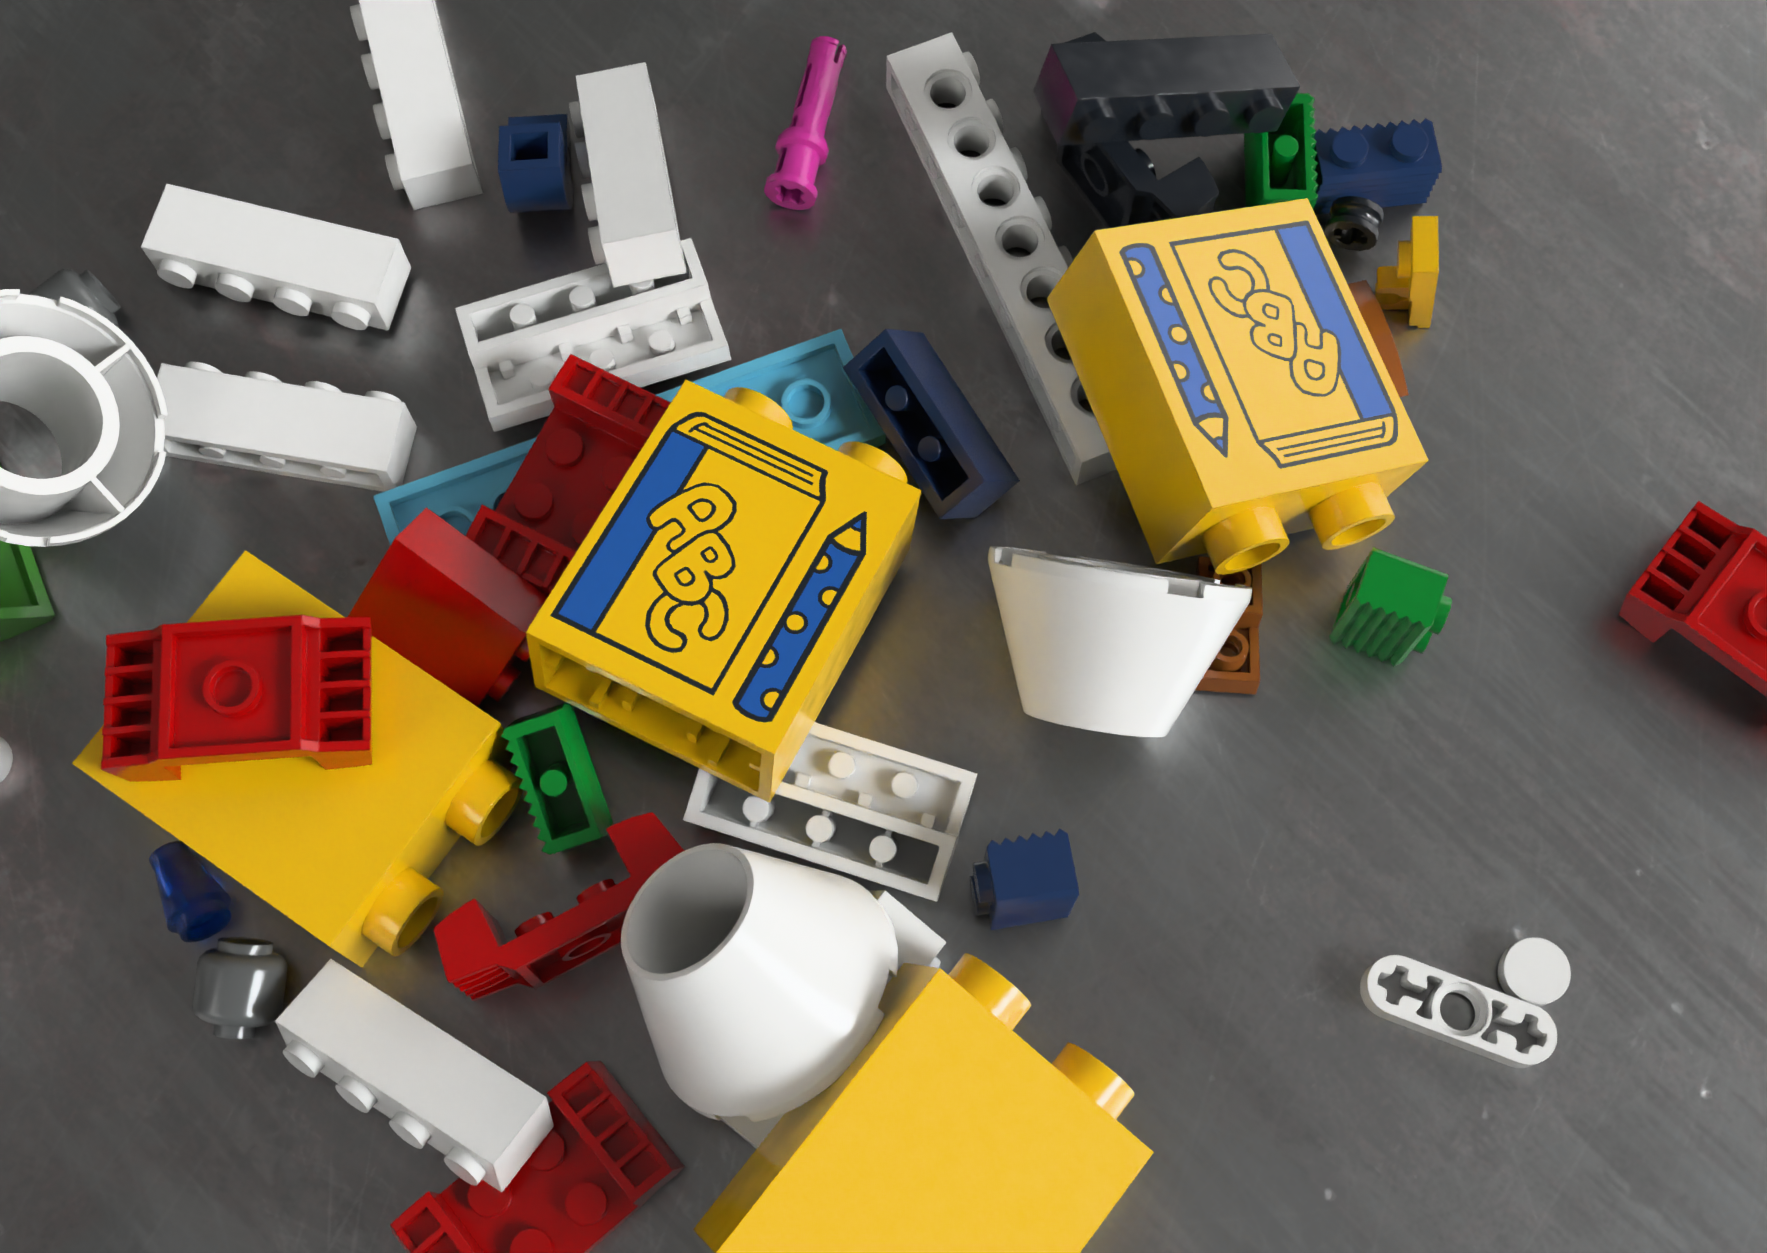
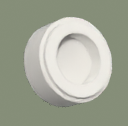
M1532 937L1520 940L1505 950L1498 963V980L1503 991L1509 996L1538 1007L1559 999L1567 990L1571 979L1570 964L1564 952L1557 945L1543 938Z

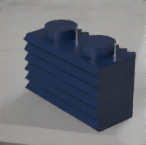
M1427 118L1421 123L1413 119L1410 124L1401 120L1397 126L1392 122H1389L1386 127L1377 123L1374 128L1366 124L1362 130L1355 125L1351 130H1347L1342 126L1338 132L1330 128L1327 133L1318 129L1314 136V139L1317 141L1314 150L1317 152L1314 160L1317 162L1315 172L1318 173L1315 180L1318 187L1315 193L1319 196L1313 211L1315 215L1327 214L1330 211L1332 202L1344 196L1366 198L1378 204L1381 208L1427 203V197H1430V191H1433V185H1436V179H1439V173H1442V162L1433 122Z
M1059 829L1054 836L1045 831L1041 838L1032 833L1028 840L1019 835L1014 843L1005 837L1000 845L991 840L986 847L984 860L973 863V875L970 876L976 915L988 914L991 930L1067 918L1070 915L1074 903H1076L1079 896V887L1068 833Z

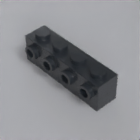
M1272 33L1051 44L1033 92L1058 146L1275 132L1278 130L1293 102L1300 85Z

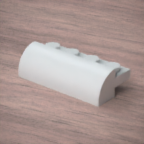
M688 238L681 241L686 273L613 287L607 263L455 308L493 431L496 432L549 416L554 405L548 389L570 354L640 388L731 360L729 346L711 300L708 282L692 239Z
M814 722L770 803L699 768L683 820L937 902L950 867L978 774Z

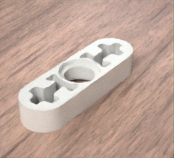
M1401 955L1383 957L1369 966L1361 978V998L1365 1006L1376 1016L1507 1066L1526 1068L1538 1064L1549 1058L1556 1047L1557 1029L1555 1023L1542 1008ZM1396 971L1401 974L1400 985L1418 994L1427 989V982L1432 983L1434 989L1425 1000L1424 1017L1416 1013L1423 1001L1409 996H1402L1395 1000L1393 1004L1386 1001L1387 990L1383 986L1377 985L1378 979H1385ZM1459 993L1468 998L1475 1010V1019L1469 1029L1463 1031L1453 1029L1442 1019L1440 1004L1446 994ZM1492 1006L1498 1009V1013L1493 1017V1019ZM1491 1019L1492 1022L1506 1027L1515 1026L1524 1019L1529 1022L1527 1033L1537 1038V1045L1528 1046L1519 1052L1515 1049L1517 1039L1510 1034L1495 1030L1488 1033V1041L1483 1040L1481 1036L1488 1028Z

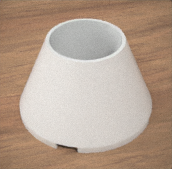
M20 289L0 290V401L9 402L28 410L49 428L61 452L62 474L60 477L35 479L13 474L0 467V541L38 547L61 546L81 542L95 537L123 521L143 502L155 485L167 453L164 452V419L168 416L165 399L154 371L144 355L108 319L78 302L61 296L58 300L41 296L19 294Z
M990 546L988 564L1023 712L1044 721L1085 730L1136 737H1165L1251 600V587L1241 584H1235V586L1220 584L1218 579L1082 556L1051 555L1039 550Z
M721 843L695 846L679 853L658 868L635 895L626 913L621 932L622 954L664 1078L674 1093L696 1112L720 1121L721 1116L745 1115L753 1122L767 1120L803 1105L832 1085L847 1070L877 1031L885 1015L878 1008V1005L882 998L888 975L890 977L897 976L898 946L892 922L878 900L862 885L837 874Z

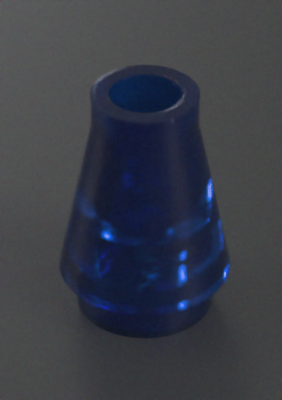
M173 841L156 849L149 857V863L155 873L168 930L179 934L182 941L192 943L205 940L225 928L232 917L228 908L231 903V897L192 855L188 846L182 841Z

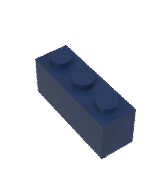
M885 329L843 367L939 519L976 518L1020 481L924 333Z

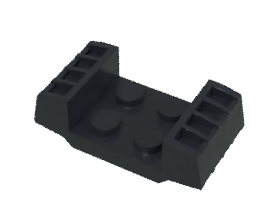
M1093 32L1064 43L1099 42L1106 40L1103 39L1096 32ZM1041 110V115L1044 118L1048 128L1050 129L1048 122ZM1129 141L1058 146L1056 162L1107 229L1207 214L1214 211V204L1219 195V190L1211 173L1200 157L1158 180L1148 155L1140 148L1134 149Z

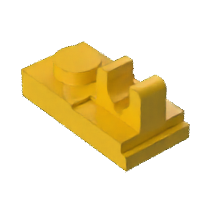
M1412 216L1410 239L1398 241L1397 266H1381L1377 268L1375 296L1381 309H1409V326H1418V328H1430L1439 274L1438 216Z

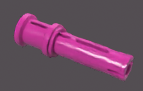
M829 36L816 37L811 41L807 65L800 84L792 121L789 127L778 136L775 146L779 155L774 174L767 177L764 187L765 195L773 203L792 210H804L814 206L818 194L814 186L818 167L826 162L829 152L826 139L824 138L825 129L831 113L841 68L847 54L846 46L844 44L838 46L839 40Z

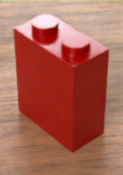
M426 507L395 537L348 617H370L373 637L479 707L488 696L499 702L520 675L521 671L512 664L517 657L524 662H527L530 658L526 631L548 596Z

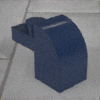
M567 114L508 117V125L499 126L498 174L505 203L510 213L572 209L574 190L570 174V125Z

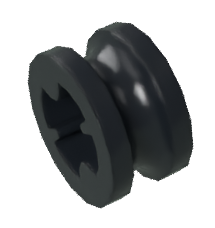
M1344 196L1334 200L1329 211L1331 219L1327 221L1324 229L1325 237L1332 244L1347 250L1363 251L1373 248L1378 241V228L1384 219L1383 209L1373 201L1358 196Z

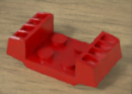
M572 354L569 355L548 389L554 408L496 510L494 511L481 505L465 535L547 596L555 587L671 403Z
M1698 501L1629 590L1619 615L1653 643L1671 628L1767 697V537L1755 528L1740 526Z
M306 615L162 624L152 630L106 635L105 698L103 699L104 726L102 728L103 752L101 759V770L130 782L181 780V765L312 756L325 770L372 765V626L370 617L317 618Z
M653 812L628 818L606 828L631 877L618 884H615L613 879H606L588 887L576 897L579 905L556 917L553 916L552 912H544L528 919L514 930L517 938L509 942L499 922L475 898L450 913L434 927L447 981L452 983L455 988L458 987L467 997L470 996L473 1001L515 985H522L536 990L620 945L623 922L635 895L658 868L683 852L684 849Z
M587 1061L547 1092L548 1096L552 1099L548 1105L554 1127L503 1192H500L484 1180H481L477 1186H474L459 1177L440 1194L431 1191L425 1193L390 1224V1228L407 1253H588L638 1211L648 1199L682 1171L685 1166L601 1061Z

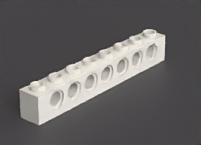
M952 32L887 55L886 88L1075 484L1079 485L1117 470L1094 413L1086 411L1079 404L1080 401L1088 398L1072 360L1062 359L1054 352L1056 349L1066 347L1051 309L1040 308L1030 302L1031 299L1036 297L1047 298L1073 262V258L1066 246H1057L1050 232L1052 221L1045 201L1041 196L1033 198L1026 183L1028 174L1024 159L1017 147L1009 149L1002 135L1004 125L999 108L993 99L985 100L978 86L980 85V75L974 57L969 51L962 53ZM941 103H951L956 105L957 107L946 109L939 107L937 105ZM972 150L980 153L981 155L977 157H966L960 154V152ZM994 198L999 199L1005 202L1006 204L999 207H992L986 205L982 201ZM1019 247L1031 254L1025 257H1015L1007 253L1006 250Z

